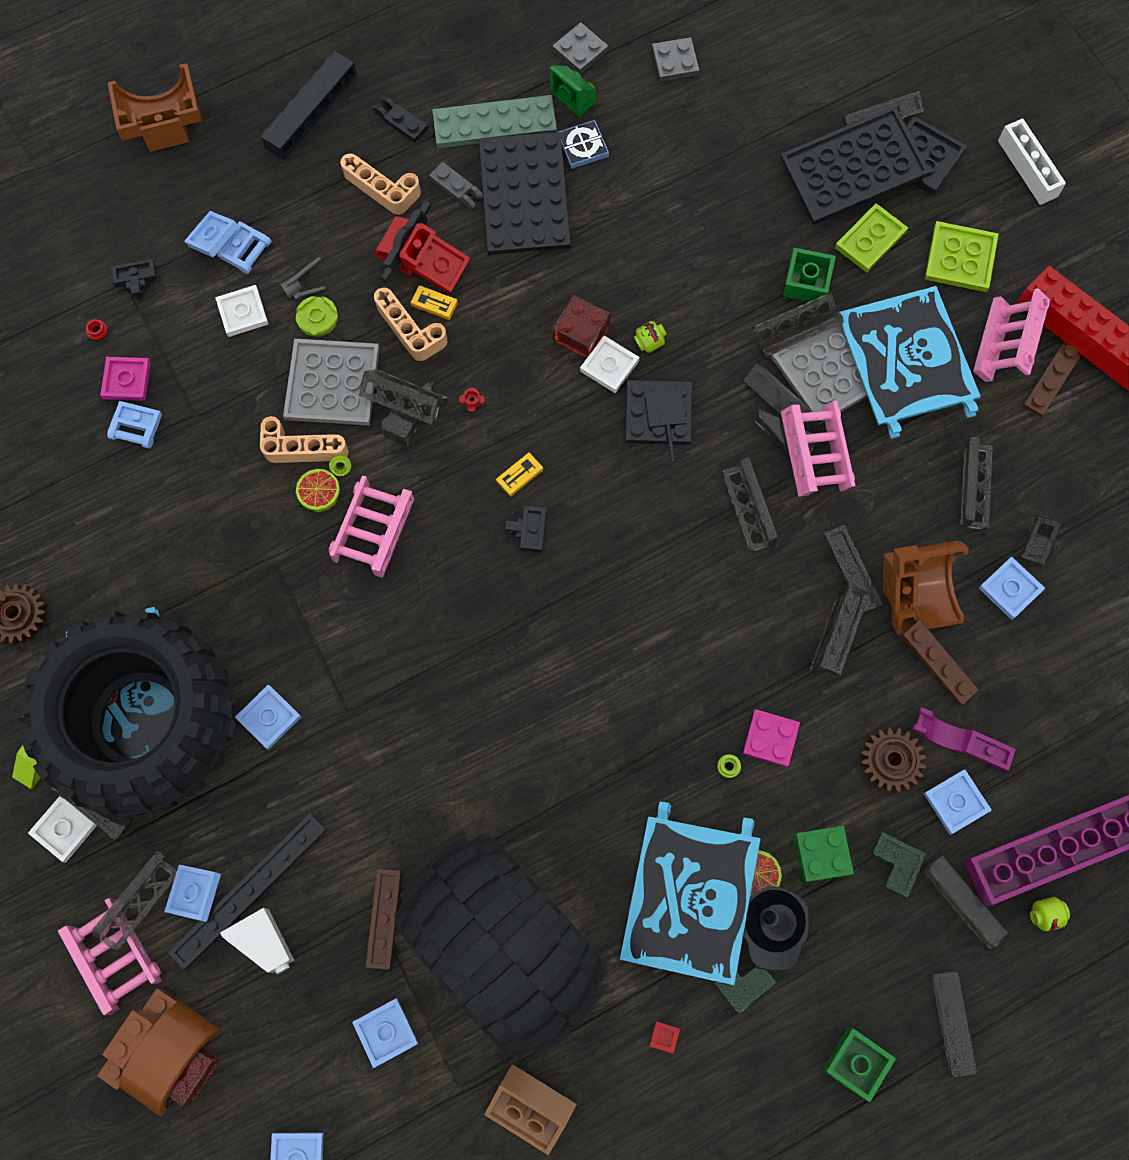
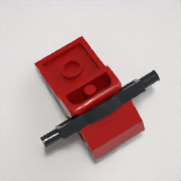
M424 201L420 210H414L410 219L395 217L374 255L385 261L384 266L386 268L380 276L381 281L388 283L392 273L397 274L399 270L409 277L415 272L450 294L470 257L435 236L436 232L425 225L428 221L426 215L432 207L430 202Z

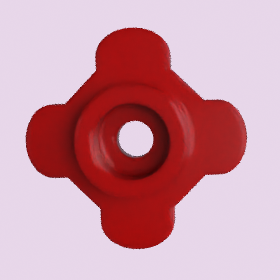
M472 387L459 397V402L464 404L469 412H474L478 405L485 402V398L480 396L476 388Z

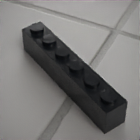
M334 51L325 60L321 68L314 72L308 83L301 87L300 92L295 98L289 101L282 113L276 116L275 121L269 128L264 130L261 139L265 149L285 160L357 76L354 62Z

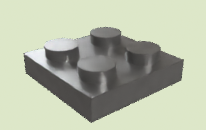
M581 22L552 46L553 52L579 74L583 73L608 52V45Z
M691 37L652 44L660 82L699 75V67Z

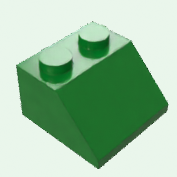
M552 65L550 67L551 94L580 117L596 103L595 87L590 82L587 83L581 78L577 71H573L568 66Z

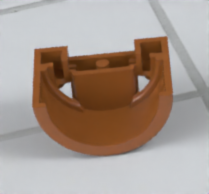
M187 63L179 65L181 75L177 84L169 91L156 96L134 95L123 90L116 81L108 82L116 129L122 141L143 136L150 152L189 142L186 125L201 122L202 117L194 94Z
M956 540L921 547L914 545L897 548L892 553L884 554L883 593L892 605V626L898 635L902 634L916 620H920L927 629L964 622V615L958 605L952 581V560L954 554L962 552L964 555H968V547L963 542Z
M157 988L142 1010L131 1011L102 1054L108 1061L97 1076L116 1090L122 1089L158 1116H163L168 1109L166 1107L168 1095L178 1077L194 1055L209 1040L216 1037L220 1028L163 988Z

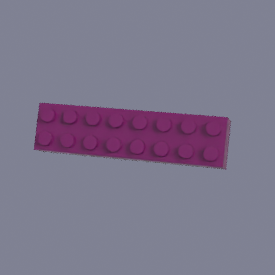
M1129 795L963 861L984 907L996 904L1129 850Z

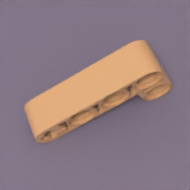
M346 154L341 159L340 163L345 178L394 214L399 215L406 212L421 195L418 177L413 173H407L396 183H393L354 154Z
M380 288L375 291L374 300L379 313L415 360H426L447 345L446 330L442 324L433 323L420 330L391 290ZM395 315H400L398 318H392ZM407 330H411V331H412V332L409 333V334H404V332L407 331ZM435 335H441L439 338H433ZM418 346H423L420 350L415 349Z
M267 417L261 423L260 449L269 462L330 461L336 455L348 456V447L340 435L285 436V431L276 417ZM277 427L274 432H269L271 428ZM314 446H320L317 451H311ZM277 447L275 451L268 452L270 448ZM292 447H298L296 451L289 452Z

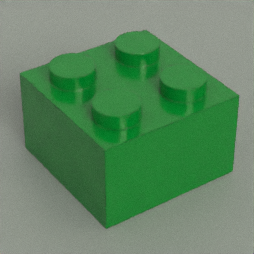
M794 248L782 297L824 305L829 291L836 256Z
M844 826L801 832L792 836L802 884L848 877L854 874Z
M847 1027L822 1071L864 1101L871 1102L896 1058L855 1029Z

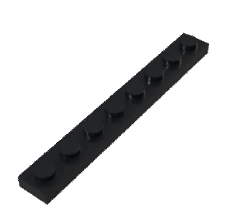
M309 813L210 910L207 922L199 921L168 954L183 970H187L221 936L220 932L229 928L327 830Z

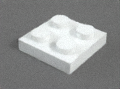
M256 285L215 297L228 337L269 325Z
M603 336L580 367V372L616 393L639 362V357L606 336Z
M59 796L28 834L59 860L66 863L95 829L97 824L72 803Z

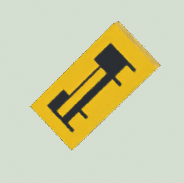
M420 285L411 301L412 307L450 320L458 304L457 299Z
M528 453L500 475L496 482L511 497L543 471V467Z

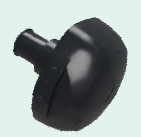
M773 886L763 888L751 895L743 937L748 942L750 957L754 964L760 968L770 970H789L793 968L799 959L802 945L808 937L809 913L807 904L802 898L791 892V890Z

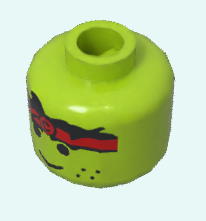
M649 321L636 329L634 338L641 351L645 350L647 353H651L665 344L664 336L667 334L661 324L657 325L654 321Z
M1050 897L1034 902L1030 918L1034 925L1047 932L1065 927L1070 918V911L1065 902L1056 897Z

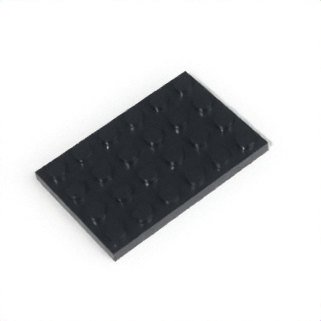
M896 106L887 108L781 154V160L814 225L930 176V170Z
M560 132L480 138L488 255L570 248Z

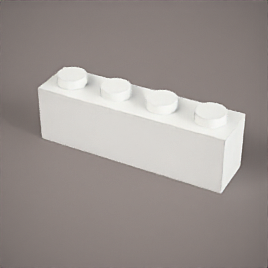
M1024 119L1006 125L998 142L1038 203L1041 205L1057 198L1066 182Z

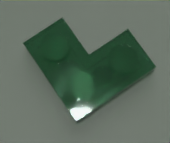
M882 832L871 855L893 865L884 888L904 898H908L926 853Z
M757 965L742 978L737 973L735 985L712 981L738 1014L776 983L766 969L760 968Z

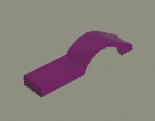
M923 707L919 708L918 713H920L917 724L913 725L912 730L938 746L964 753L1004 772L1009 771L1016 749L974 730H966L944 723L937 719L932 711Z

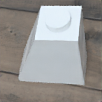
M262 908L220 932L225 940L268 973L276 972V974H280L289 969V963L294 961L269 909Z

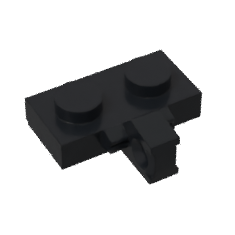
M153 259L111 267L114 286L116 288L126 286L127 290L131 289V294L135 300L144 299L142 287L146 286V282L157 280L156 266Z
M524 506L523 518H517V522L506 521L505 533L516 535L517 539H521L520 550L542 552L546 508Z

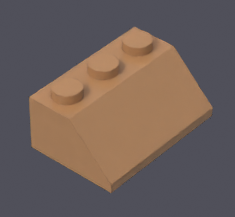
M512 1064L484 1115L549 1155L577 1104Z

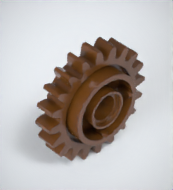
M15 583L13 589L9 585H5V592L0 590V642L3 644L9 642L16 646L18 640L25 644L26 637L34 639V631L41 633L38 625H46V622L41 620V618L48 616V613L43 611L48 605L42 602L44 597L38 594L36 589H30L26 584L21 587L18 583ZM19 610L18 615L12 618L14 612Z
M888 728L885 734L882 730H879L877 737L874 735L869 737L871 743L865 742L863 744L864 748L868 751L860 753L862 757L866 758V760L860 762V765L867 766L863 775L871 774L868 782L871 783L876 780V789L885 785L886 793L892 787L895 793H899L901 787L904 791H908L910 789L909 784L912 786L918 784L915 778L921 779L924 776L919 770H924L926 765L921 764L920 761L927 757L919 755V752L923 750V746L915 747L918 739L915 738L910 741V732L901 736L900 728L894 734L891 728ZM889 755H893L897 758V766H893L889 763Z

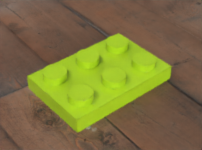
M876 203L836 243L835 249L867 273L907 232L908 227Z

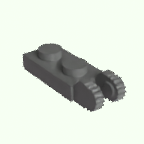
M444 162L429 175L433 183L470 209L475 207V203L467 196L468 194H471L478 200L484 198L483 193L477 187L473 186Z

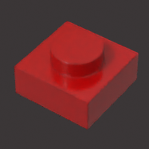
M656 1021L649 1046L674 1054L680 1029Z

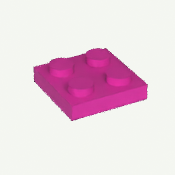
M106 357L100 396L103 399L145 401L151 366L149 358Z
M755 709L743 755L788 768L800 722Z

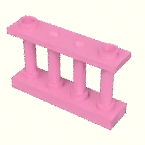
M1034 289L1031 301L1009 305L1001 296L993 298L973 370L984 382L993 381L996 369L1014 366L1026 376L1030 375L1050 299L1040 289ZM1028 311L1026 320L1009 323L1011 314ZM1023 329L1020 339L1004 341L1006 332ZM1018 348L1016 357L998 360L1001 351Z
M832 401L822 407V411L802 413L799 404L791 405L782 410L781 416L798 496H807L818 491L817 486L838 484L840 492L854 487L855 477L851 468L841 422V412L837 401ZM825 420L827 432L805 433L803 422ZM829 441L832 454L810 455L808 443ZM834 462L836 475L814 476L812 465Z
M362 475L360 482L355 484L354 497L336 540L330 544L329 553L333 562L338 563L340 556L343 555L370 564L374 575L383 578L413 504L414 497L412 491L403 489L401 495L394 496L369 488L370 484L367 477ZM365 495L393 504L395 507L393 515L387 516L361 507ZM357 515L386 524L388 528L385 535L382 534L380 536L353 527ZM351 535L378 544L380 548L377 555L374 554L372 556L344 547L348 536Z
M108 898L105 902L109 910L81 928L66 925L58 930L103 1015H112L120 1010L117 1005L118 999L145 981L149 980L151 984L162 982L159 976L161 974L160 968L155 962H151L124 914L127 912L124 904L120 900ZM114 918L121 930L92 949L86 948L83 943L84 937ZM126 938L132 951L103 970L98 969L94 963L96 957ZM137 959L143 972L116 990H109L105 983L107 978Z

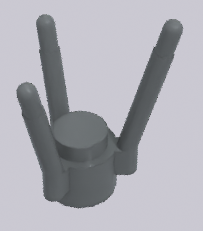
M317 257L292 278L280 284L288 298L294 296L297 300L302 296L326 289L325 286L302 292L299 291L302 287L297 279L314 267L321 260L320 257Z

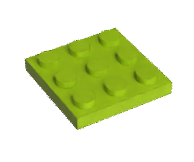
M936 221L924 280L987 292L991 281L998 233Z

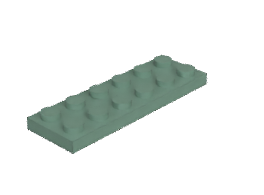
M552 95L432 109L437 148L478 144L480 138L557 132Z

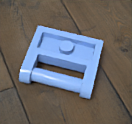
M239 221L237 224L239 227L233 236L221 247L217 256L239 268L245 274H249L255 260L272 241L266 235ZM253 241H259L245 261L240 260Z
M119 401L108 429L107 437L112 440L121 439L141 444L142 447L150 449L153 445L154 435L162 413L158 410ZM123 425L143 430L145 434L141 436L119 429Z

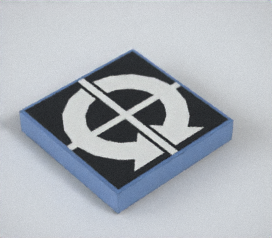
M595 120L559 131L561 146L571 169L609 157V151Z

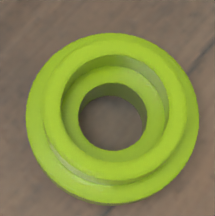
M344 455L332 457L329 462L330 471L337 476L348 474L351 470L350 459ZM342 462L344 466L338 467L336 464Z
M728 754L720 758L717 768L723 777L733 778L739 774L741 763L736 756ZM731 763L733 770H726L725 764Z

